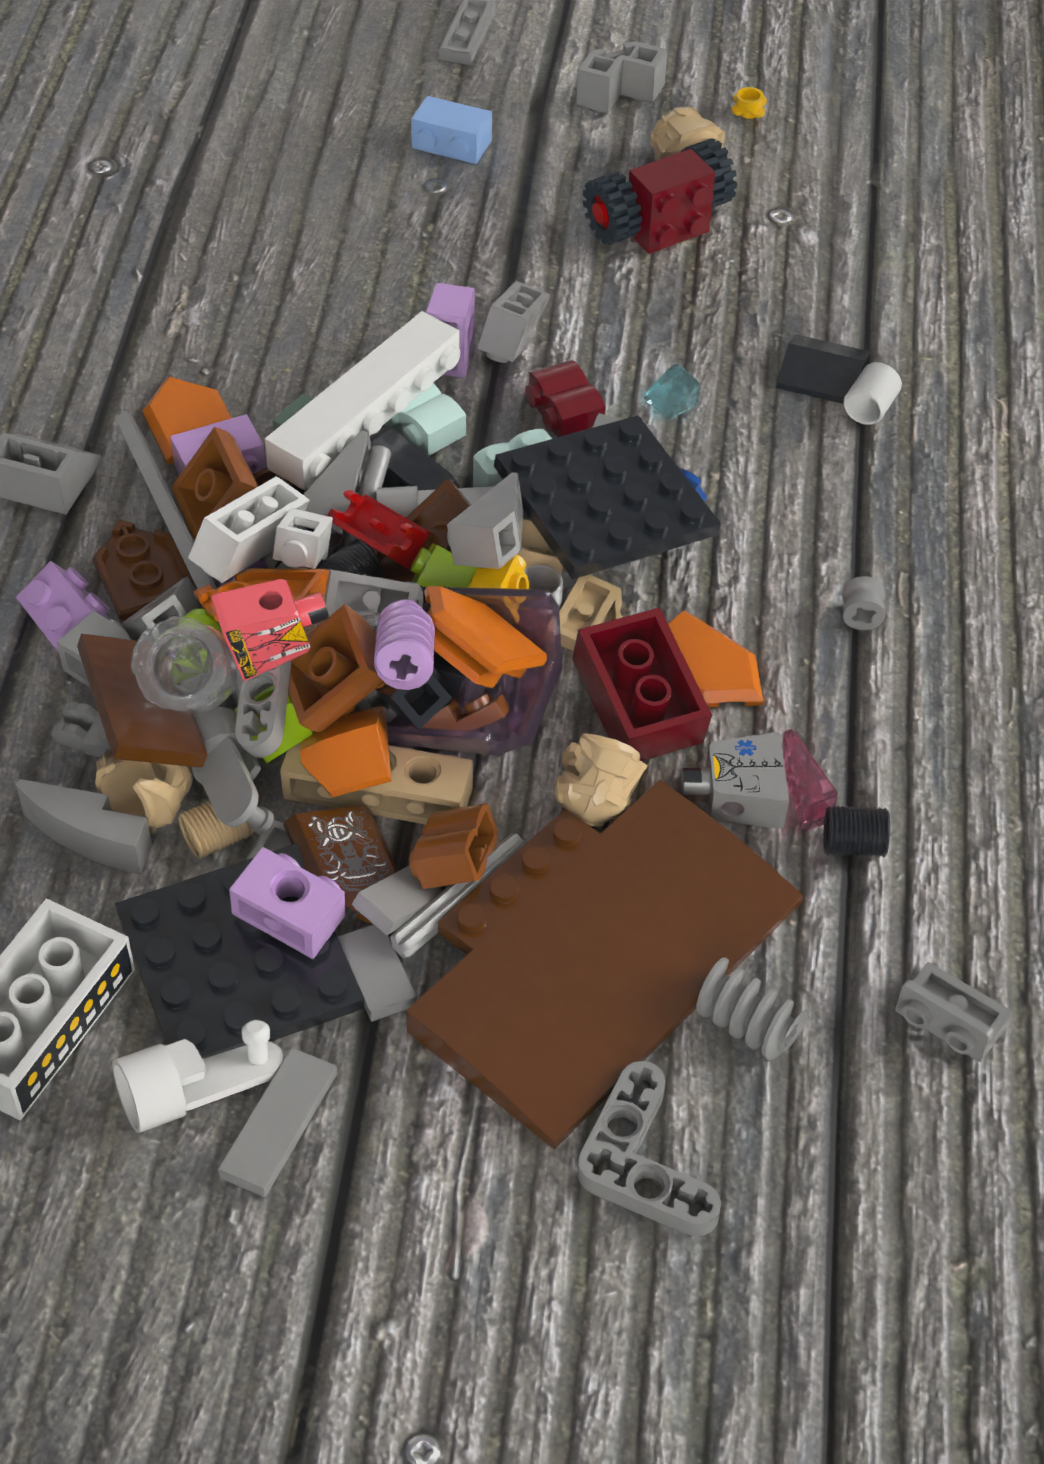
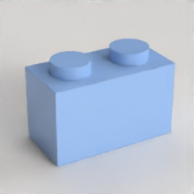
M427 96L411 118L412 148L477 164L492 141V111Z

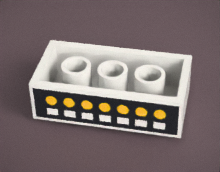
M47 898L0 955V1111L20 1121L135 971L128 936Z

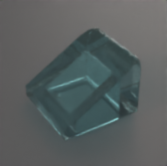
M676 363L644 394V399L669 420L699 404L700 383Z

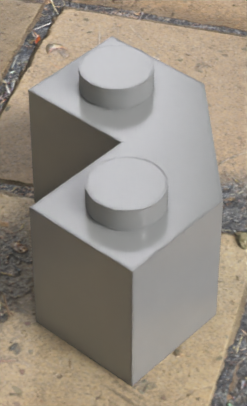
M634 41L623 44V50L606 53L604 48L590 51L578 68L576 105L590 108L593 111L608 113L620 95L632 97L637 101L653 103L665 85L667 49Z

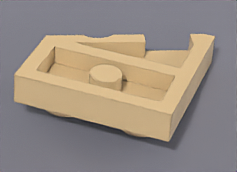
M591 574L579 577L552 623L547 639L574 651L578 629L622 618L623 616L620 613L622 607L621 588Z

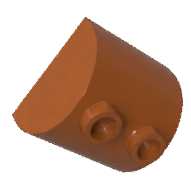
M214 427L174 482L171 489L195 540L206 516L252 491L258 485L235 438L227 431Z
M345 604L330 615L329 619L324 620L306 635L311 647L309 651L291 660L288 691L299 724L314 732L324 731L341 716L351 713L356 704L372 691L386 684L378 676L374 666L377 633L358 613Z

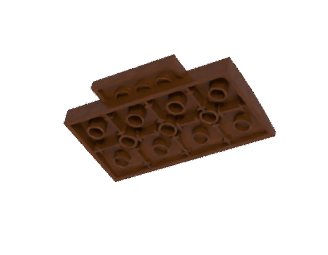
M661 780L652 786L601 834L564 809L438 921V933L465 953L466 956L406 1010L407 1032L555 1150L611 1094L626 1066L633 1062L644 1061L697 1008L699 992L713 966L721 958L726 957L729 963L725 974L729 976L803 902L804 896L734 834Z

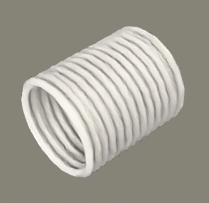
M878 362L868 364L863 369L844 397L845 411L852 419L864 425H873L882 419L901 390L902 382L896 370L889 365Z

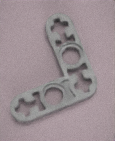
M646 1061L633 1062L622 1071L580 1153L577 1172L579 1182L584 1189L596 1196L682 1233L692 1236L706 1235L713 1231L718 1224L721 1200L716 1190L707 1183L637 1154L662 1103L666 1081L664 1073L655 1064ZM642 1081H647L650 1083V1088L643 1090L638 1106L632 1103L634 1086H639ZM615 1118H627L634 1123L636 1130L629 1136H616L609 1130L608 1124ZM601 1161L608 1162L610 1164L609 1170H604L601 1176L592 1173L593 1166L598 1167ZM624 1170H629L625 1187L619 1186L620 1178L623 1179ZM650 1178L660 1183L663 1187V1192L656 1198H643L637 1194L634 1185L641 1179ZM672 1190L678 1191V1199H674L673 1208H670L668 1205ZM696 1201L705 1204L704 1211H700L697 1217L688 1214L689 1207H693Z

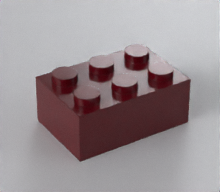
M660 607L578 629L572 659L608 738L633 747L640 753V761L704 743L712 713Z

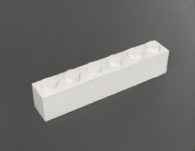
M421 311L265 438L267 469L303 490L309 488L360 431L369 432V436L377 433L383 424L396 413L402 412L408 403L421 392L428 390L433 382L447 370H451L456 366L460 358L459 330Z

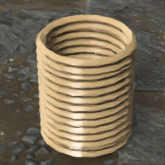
M210 800L205 802V804L201 803V806L193 807L192 810L189 809L188 812L180 813L178 818L188 847L193 855L201 860L202 857L206 858V856L213 854V852L217 853V850L221 851L222 848L225 849L230 844L234 845V842L238 843L242 839H248V836L252 837L254 832L250 829L248 822H244L237 827H229L219 821Z

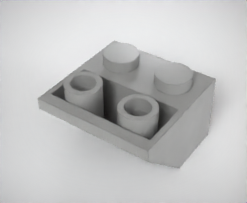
M2 433L0 436V497L67 514L102 462L101 455L29 436Z

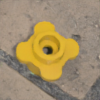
M744 87L739 89L733 96L735 105L731 107V112L734 115L747 119L760 118L765 115L763 106L766 105L767 99L761 90L754 87Z

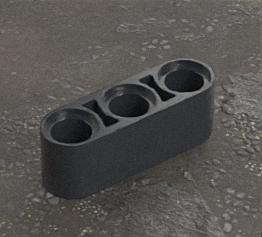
M385 427L370 436L372 447L380 445L391 451L382 488L417 486L418 491L436 490L446 479H449L459 488L457 481L448 470L391 427Z

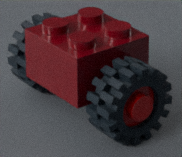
M711 138L685 147L680 153L629 170L628 182H626V176L620 175L619 172L610 173L588 181L584 186L586 189L583 190V196L586 198V200H583V207L587 208L588 212L585 213L586 219L590 218L591 220L589 225L591 230H596V238L601 239L603 244L608 245L633 237L648 254L709 232L712 208L732 201V198L736 195L734 189L737 188V182L733 178L737 174L736 170L731 168V165L734 164L732 158H727L728 150L726 147L722 148L720 141L715 142V139Z

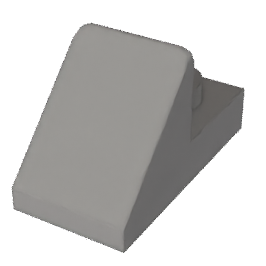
M329 569L324 603L329 616L345 604L358 613L366 622L377 623L381 611L390 603L401 599L414 600L417 603L419 585Z

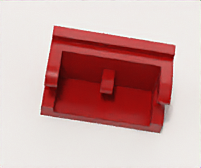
M352 490L345 491L343 495L346 499L350 500V505L345 512L331 508L327 516L333 518L332 523L409 569L431 533L366 494L362 497Z

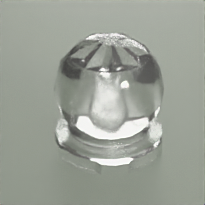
M173 616L169 620L159 622L152 629L148 628L142 633L133 649L131 669L132 673L136 675L138 686L148 701L162 709L192 715L208 712L222 704L237 684L238 667L224 635L209 625H204L193 618Z

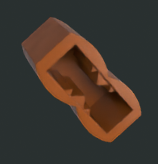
M488 803L436 811L429 816L426 825L422 828V836L417 840L414 849L411 850L409 855L411 872L414 877L419 878L423 889L473 882L481 879L485 871L487 855L493 852L498 837V830Z

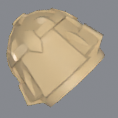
M675 107L673 111H667L657 121L653 131H651L650 143L655 153V160L657 161L680 153L685 147L711 138L715 139V142L720 141L723 147L726 131L721 130L712 121L702 118L694 107Z
M583 733L579 739V744L571 742V745L562 754L561 763L565 770L561 776L558 775L554 784L556 801L560 807L572 813L588 826H604L605 822L611 819L616 820L630 807L632 801L630 797L648 765L640 761V753L625 743L599 735Z
M104 751L103 758L96 761L95 785L98 793L108 795L111 811L147 817L149 830L152 834H154L157 828L164 827L166 824H172L181 807V802L189 792L193 782V773L188 766L114 759L109 751Z

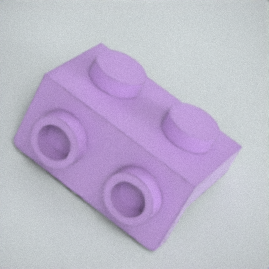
M52 561L16 596V599L58 651L57 641L92 611L110 620L106 615L110 610L109 607L97 595L86 591L85 588L89 584L87 580L74 568L69 567L67 570H64Z

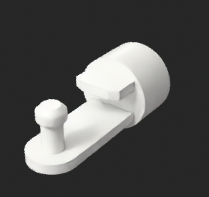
M259 1020L246 1023L242 1028V1039L247 1044L246 1046L204 1059L201 1058L193 1043L183 1039L166 1046L160 1043L113 1060L112 1067L117 1091L133 1129L137 1133H141L186 1116V1111L271 1081L283 1063L284 1057L281 1048L268 1041L270 1039L268 1024Z

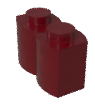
M569 360L529 372V385L525 387L527 401L531 408H537L542 415L546 430L553 432L556 437L593 428L598 414L605 415L606 406L601 395L592 384L588 383L584 372L575 361Z

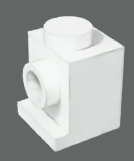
M291 508L277 526L273 559L283 561L285 565L295 569H315L321 559L325 560L327 558L333 518ZM297 525L312 528L315 530L311 532L307 530L298 529Z

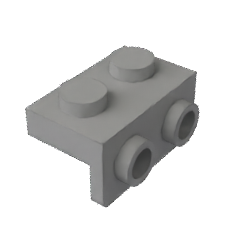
M930 962L925 964L913 981L907 979L902 985L895 1009L911 1025L917 1028H924L947 1042L954 1051L960 1054H967L980 1063L1008 1026L1013 1011Z

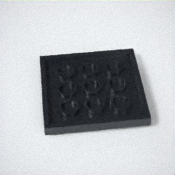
M639 415L495 455L494 468L502 480L511 473H518L523 510L572 580L714 537L719 533L720 521Z
M297 843L272 851L277 855L283 853L292 857L301 868L306 870ZM254 858L115 903L119 921L124 934L129 938L134 961L166 1045L186 1039L194 1044L202 1059L246 1046L247 1044L242 1039V1028L250 1021L259 1020L267 1023L270 1029V1039L268 1041L271 1042L364 1009V997L335 931L314 959L232 914L229 889ZM286 897L282 900L285 902H294L297 901L299 898Z

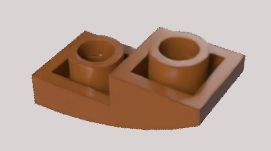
M487 693L474 698L463 705L465 713L462 712L457 701L453 698L420 730L411 725L408 728L412 735L443 736L474 730L502 719L511 708L502 693L492 699L489 698Z

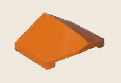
M383 705L341 716L324 731H313L312 736L301 742L300 756L303 767L324 787L331 797L392 781L386 713Z

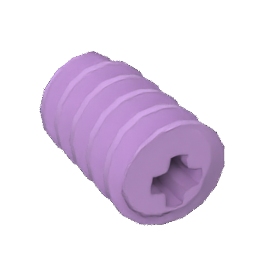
M401 599L390 603L381 611L377 620L374 666L378 676L387 685L396 689L410 690L418 688L426 683L433 673L435 626L431 617L414 600Z

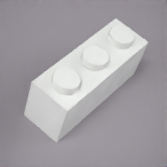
M276 476L206 516L188 559L201 567L206 574L223 583L273 552L276 529L291 508L305 511L310 500Z

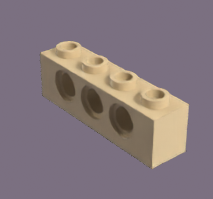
M301 742L287 751L280 769L283 799L331 808L365 805L371 810L372 815L426 824L433 812L468 806L473 789V760L459 758L455 755H441L418 751L410 747L388 745L391 782L336 797H331L324 787L303 767L300 756Z

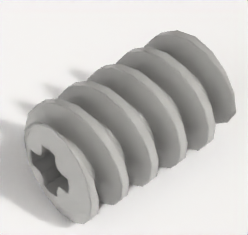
M726 957L721 958L713 966L703 982L696 1004L698 1014L703 1018L713 1015L715 1026L725 1028L729 1025V1033L732 1037L739 1039L745 1036V1044L750 1049H758L762 1046L763 1057L767 1060H774L784 1053L797 1039L806 1023L808 1011L804 1010L796 1018H792L790 1015L794 1001L788 999L778 1008L775 1007L777 990L772 988L762 997L758 996L761 980L755 978L747 986H743L742 980L745 970L739 967L728 976L725 973L729 960Z

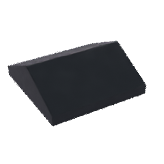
M796 334L788 343L776 388L843 404L844 397L866 367L870 351Z

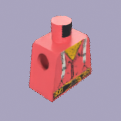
M283 579L211 595L222 633L243 681L256 677L307 653L311 647L304 627L330 618L321 592L294 601L288 583Z

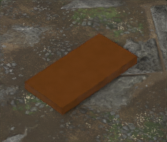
M81 633L77 648L113 758L203 767L208 754L167 645Z

